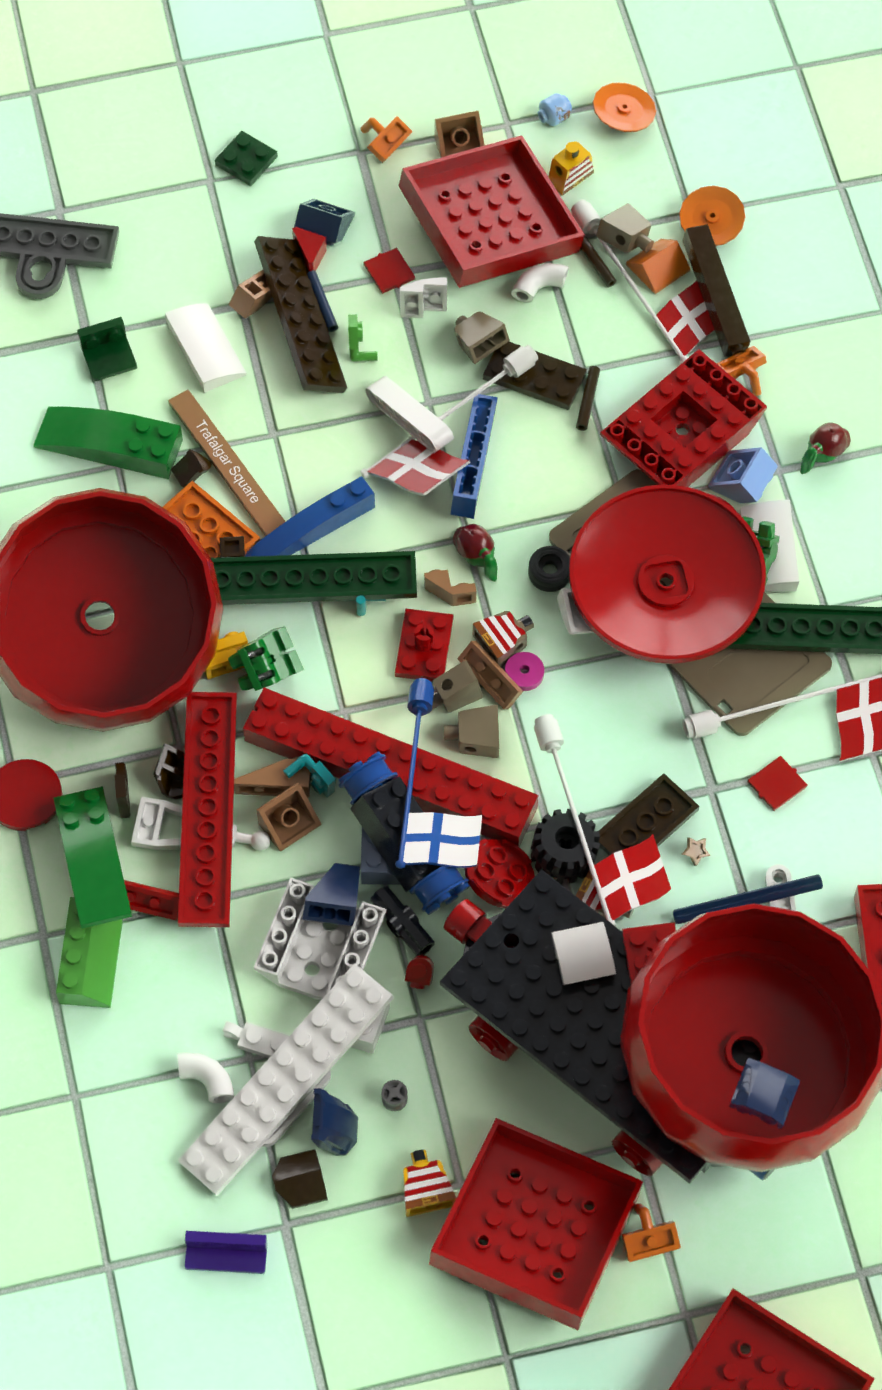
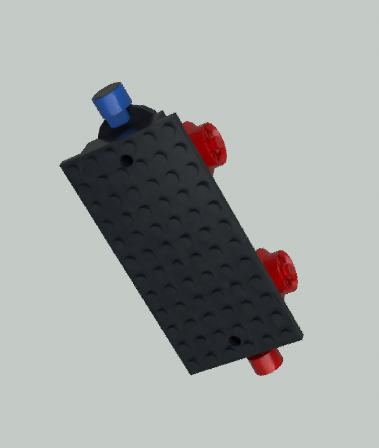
M542 869L509 906L498 915L487 919V914L468 899L462 900L454 907L446 918L443 929L461 944H465L463 956L440 980V986L478 1015L468 1028L473 1038L482 1048L502 1061H508L517 1049L525 1052L621 1129L611 1141L613 1148L628 1165L645 1176L651 1177L662 1164H665L690 1184L700 1171L705 1173L710 1166L728 1167L708 1163L667 1138L633 1093L621 1048V1034L627 993L631 985L621 930ZM603 922L616 974L563 985L551 932ZM749 1040L737 1041L731 1047L733 1059L741 1066H745L748 1058L759 1062L761 1060L760 1049ZM751 1170L749 1171L763 1181L767 1179L773 1173L774 1170L764 1172H757Z

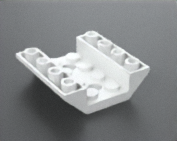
M290 877L253 969L278 987L321 1001L354 963L364 970L387 909L362 901L360 908H356L353 926L337 924L334 930L329 931L323 927L325 922L302 919L305 898L314 888V885ZM315 965L319 968V972L314 976H310L305 973V969L308 966Z

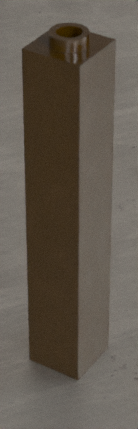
M706 224L686 228L682 241L724 357H729L741 351L746 352L745 349H748L751 341L709 226Z

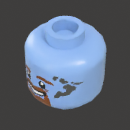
M552 94L540 101L538 117L542 123H547L554 127L570 117V111H572L571 103L565 95Z

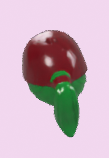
M828 422L818 427L810 435L807 451L802 458L800 473L806 474L814 467L815 462H830L841 455L850 445L851 438L848 430L833 422Z
M478 524L457 528L453 535V544L458 553L471 565L484 567L485 575L490 580L496 581L498 567L494 557L495 542L488 531Z

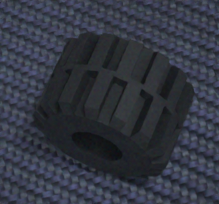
M567 808L566 813H562L561 809L554 810L552 817L546 814L542 818V822H539L535 829L530 848L532 850L530 855L531 861H536L534 868L538 873L542 869L549 876L557 878L556 881L560 884H563L564 879H568L569 884L575 883L578 876L581 879L586 877L590 868L571 810ZM580 812L578 818L594 864L600 843H598L600 839L599 831H594L595 823L592 820L589 822L585 821L587 815Z

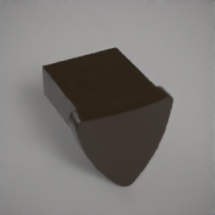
M189 449L186 455L171 468V471L180 485L185 487L191 481H196L202 474L206 473L211 468L212 463L200 453Z

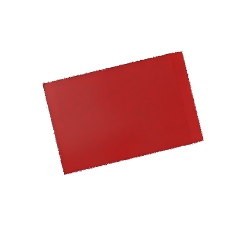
M298 227L292 228L293 239L297 240L308 272L316 271L327 251L326 237Z

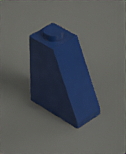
M334 863L306 896L302 919L353 926L357 908L360 866Z

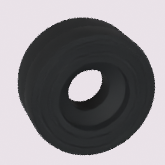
M544 546L537 549L529 560L528 575L531 583L539 590L545 592H556L564 588L569 583V555L563 549L556 546ZM551 564L557 570L550 574L546 573L543 568Z

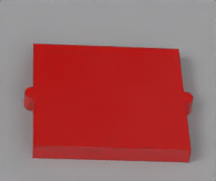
M398 248L383 254L378 253V256L363 262L382 294L394 288L399 289L401 285L415 280V275Z
M779 756L747 781L759 794L758 798L763 799L773 811L777 810L808 786L797 774V769L792 768L782 756Z

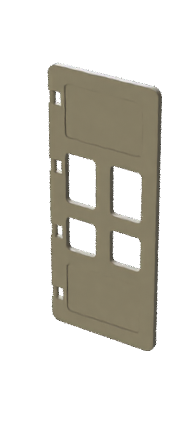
M640 469L631 471L554 527L549 533L550 543L563 549L571 557L569 551L573 548L580 529L592 513L601 505L629 490L657 484ZM669 578L659 580L664 586H670L673 583ZM764 592L761 603H775ZM723 649L714 655L700 660L669 665L711 709L722 717L798 696L831 670L832 660L825 652ZM724 702L731 711L726 714L718 705ZM785 705L723 722L735 734L745 736Z

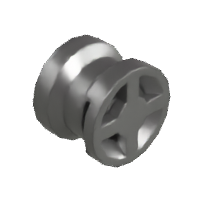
M390 1080L382 1087V1103L386 1109L396 1112L406 1106L408 1091L403 1082Z

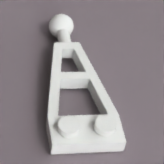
M141 797L131 845L153 850L181 849V839H159L164 813L168 812L182 817V806L166 800ZM233 824L232 848H234L235 842L251 844L258 851H263L269 847L271 840L266 832L240 833L237 832V825Z

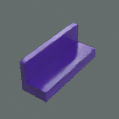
M186 1231L185 1233L186 1270L264 1274L266 1271L267 1235Z

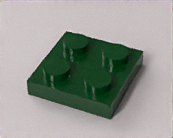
M241 130L215 159V165L252 186L278 157V151Z

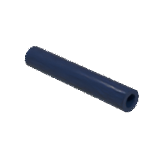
M309 271L307 276L311 281V286L328 332H334L338 329V324L316 271Z

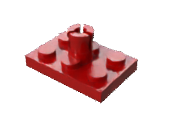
M405 609L395 677L414 680L425 678L433 682L434 679L445 673L454 614Z
M675 922L622 929L630 984H632L654 947L676 931Z

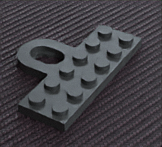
M0 213V257L19 259L16 270V282L18 289L23 295L32 299H45L54 295L60 289L66 264L112 269L120 230L119 226ZM44 261L51 264L52 268L46 273L43 280L36 281L32 278L31 268L35 263Z

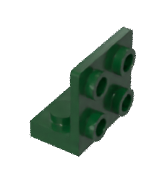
M122 316L77 330L80 347L94 382L137 369L136 360L126 337Z

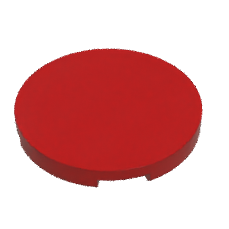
M32 759L12 761L0 768L1 825L12 830L26 831V829L47 824L57 814L53 797L62 796L63 793L60 780L52 768L43 762Z
M505 839L480 840L477 865L464 868L465 876L469 879L468 883L472 890L482 900L499 908H507L535 877L531 866L532 861L529 856L516 844Z

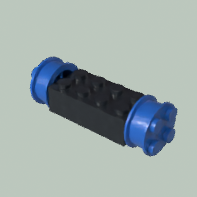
M379 751L370 756L364 764L362 761H359L348 769L350 772L338 780V786L345 788L352 798L350 802L352 805L351 811L405 892L409 891L410 894H416L423 905L422 912L430 915L441 907L440 904L445 902L448 905L459 897L458 894L470 887L468 884L469 879H463L457 868L430 864L405 865L402 869L396 867L395 863L399 859L407 787L400 776L398 777L397 772L392 773L385 762L386 755L381 754ZM411 795L409 813H424Z

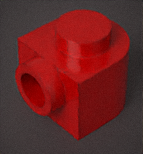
M425 955L415 956L407 966L404 981L410 982L409 986L416 989H425V985L430 986L435 969L433 961Z

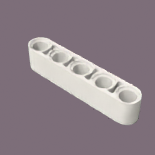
M387 376L381 377L365 389L367 397L377 408L431 452H437L454 440L451 429L442 420Z

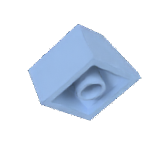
M762 447L731 450L726 454L708 487L710 490L740 504L757 502L762 497L768 482L773 478L778 465Z

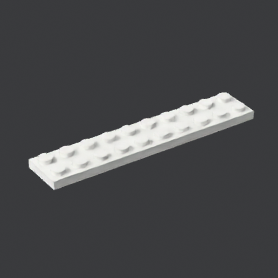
M354 963L177 1161L218 1196L394 999V996Z

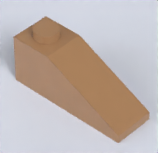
M264 270L239 284L228 304L245 319L260 310L272 298Z
M299 757L284 759L235 778L234 792L241 795L278 796L296 783H300L307 798H310L311 772L304 766L291 778H288L283 770Z

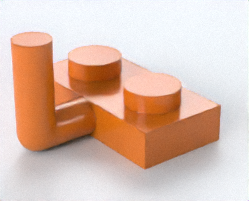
M398 116L385 128L374 117L369 118L361 126L362 133L366 134L373 128L379 134L367 148L382 163L413 132Z
M755 346L745 349L746 352L741 351L717 363L734 379L746 374L750 380L752 394L755 396L762 394L758 372L755 369L766 364L767 361L766 355Z
M637 1203L634 1206V1211L640 1216L643 1229L621 1234L629 1262L681 1248L676 1225L673 1220L653 1226L649 1209L641 1203Z

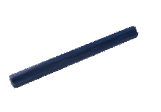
M816 874L674 909L673 917L676 924H681L708 912L753 903L762 904L823 888L821 876Z

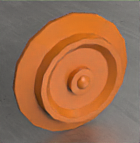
M628 83L605 85L596 92L593 100L594 112L601 122L612 129L622 132H637L646 129L655 118L656 107L654 101L647 92L635 85Z
M715 185L701 187L691 192L683 201L679 214L681 227L684 232L686 228L708 224L716 246L724 245L735 239L743 229L745 221L744 205L738 196L727 188Z

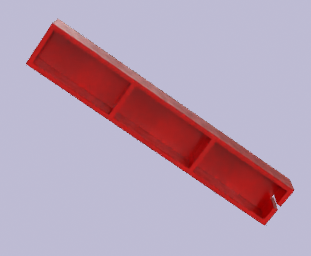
M265 687L254 705L255 711H251L243 727L245 742L288 759L308 754L315 763L320 761L334 777L339 779L350 772L348 769L359 761H362L364 764L370 756L380 751L381 754L386 755L385 762L392 773L397 772L398 777L400 776L406 787L408 786L413 745ZM417 747L412 796L423 812L457 816L482 815L480 835L494 840L505 839L520 847L538 808V794Z

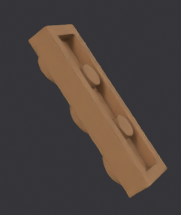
M471 641L457 658L460 663L467 660L478 682L504 710L510 709L523 693L522 689L477 641Z

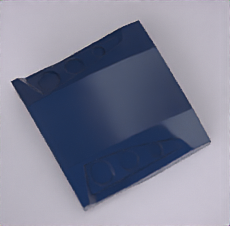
M748 1058L729 1107L736 1108L743 1114L755 1115L768 1125L777 1124V1127L782 1129L800 1080L765 1063Z
M314 1088L311 1140L318 1148L329 1151L336 1156L347 1155L357 1143L358 1116L348 1104L330 1095L324 1089Z

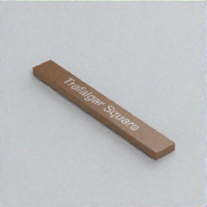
M189 389L169 399L170 407L262 533L267 536L286 522Z

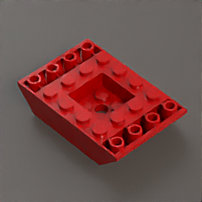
M698 349L603 429L600 435L656 484L689 487L723 458L728 451H731L750 434L766 411L767 405ZM679 428H684L689 433L686 435H680L676 432V430Z

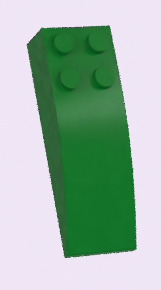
M48 406L33 446L34 448L169 479L172 472L171 468L174 466L183 438L181 425L111 410Z
M103 786L53 797L81 929L132 917Z

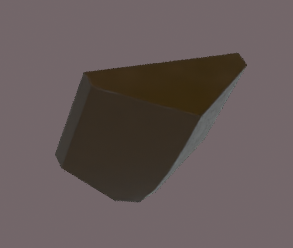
M165 743L162 746L153 775L161 793L168 798L176 800L183 798L185 753Z
M315 1149L280 1158L272 1178L276 1192L292 1209L328 1200Z

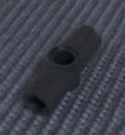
M388 886L381 887L370 898L373 905L387 909L384 918L388 928L397 938L401 937L416 956L425 955L435 945L433 938L419 924L420 922L415 912L408 905L404 906Z

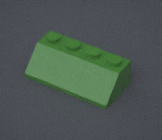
M70 897L56 995L59 1004L111 1008L123 919L81 929L74 897Z

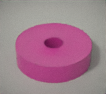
M519 652L508 659L505 665V672L522 691H530L542 683L544 665L537 655L530 652ZM526 669L529 672L524 674L521 673V670Z

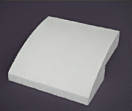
M447 278L422 279L401 286L400 317L423 318L424 311L447 312Z
M603 922L551 932L563 985L616 974Z

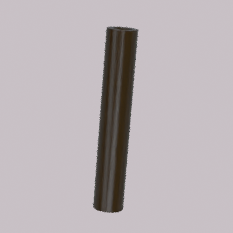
M584 235L580 249L605 285L612 287L617 280Z
M590 366L576 423V428L581 431H585L588 428L600 375V368L597 366Z

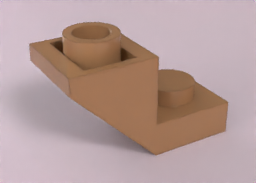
M435 569L424 573L425 589L449 605L459 606L476 603L477 591L475 583H459L456 586H451L448 570Z

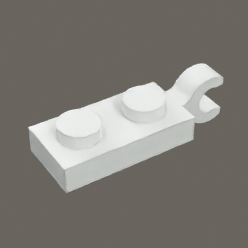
M226 1021L222 1030L224 1037L238 1041V1049L266 1058H270L289 1037L287 1034L246 1022L244 1028H241L235 1023Z

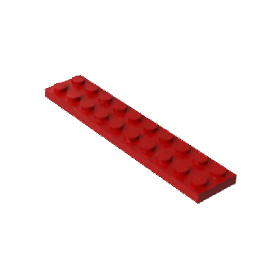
M191 692L187 696L178 927H230L237 693Z

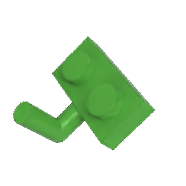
M357 314L348 315L350 359L352 361H378L377 351L359 352L358 342H363L362 321L358 322Z

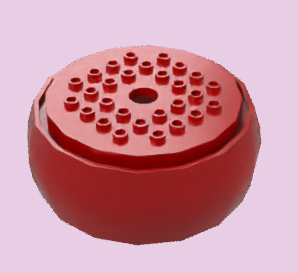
M96 488L52 497L13 523L0 542L1 679L16 699L56 724L105 732L151 722L190 695L215 656L224 608L213 561L186 522L145 496ZM101 602L111 607L114 612V621L111 626L103 630H97L88 625L85 613L93 603Z
M753 903L701 914L654 947L628 988L621 1034V1048L633 1093L667 1138L708 1163L764 1172L811 1162L859 1127L882 1087V1002L874 976L844 937L802 912ZM749 1040L755 1043L760 1049V1062L786 1072L800 1080L782 1129L778 1128L777 1124L768 1125L755 1115L743 1114L736 1108L729 1107L744 1066L735 1062L731 1054V1047L737 1041Z

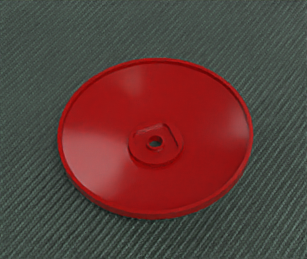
M651 485L629 490L610 499L586 520L572 548L569 582L571 593L580 615L591 630L604 642L616 650L637 659L655 663L677 664L692 662L714 655L735 642L747 630L757 615L762 602L766 582V566L756 535L748 523L732 507L720 499L697 489L678 485ZM669 578L673 583L670 586H663L659 580Z

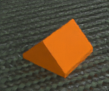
M659 239L654 243L650 251H641L626 262L628 268L654 294L690 271V266L678 241L671 239Z

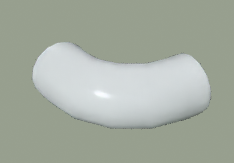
M545 263L531 267L522 273L511 292L512 296L518 301L529 303L532 302L536 292L542 287L555 286L563 288L569 266Z
M177 1053L180 1079H196L201 1081L206 1086L209 1102L226 1103L235 1097L230 1076L217 1060L202 1053Z

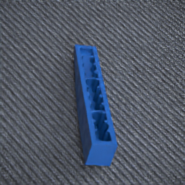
M478 394L473 399L461 459L469 460L470 463L458 471L450 515L474 519L498 397Z
M361 476L321 498L284 522L250 548L245 557L292 555L374 509L375 493Z

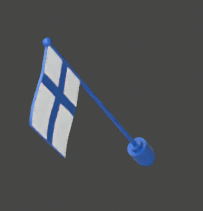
M425 678L415 679L409 689L407 708L416 715L399 859L395 865L399 869L404 868L405 865L430 864L452 868L475 867L478 861L482 815L457 816L435 812L409 813L421 716L429 714L433 706L434 687L432 682Z

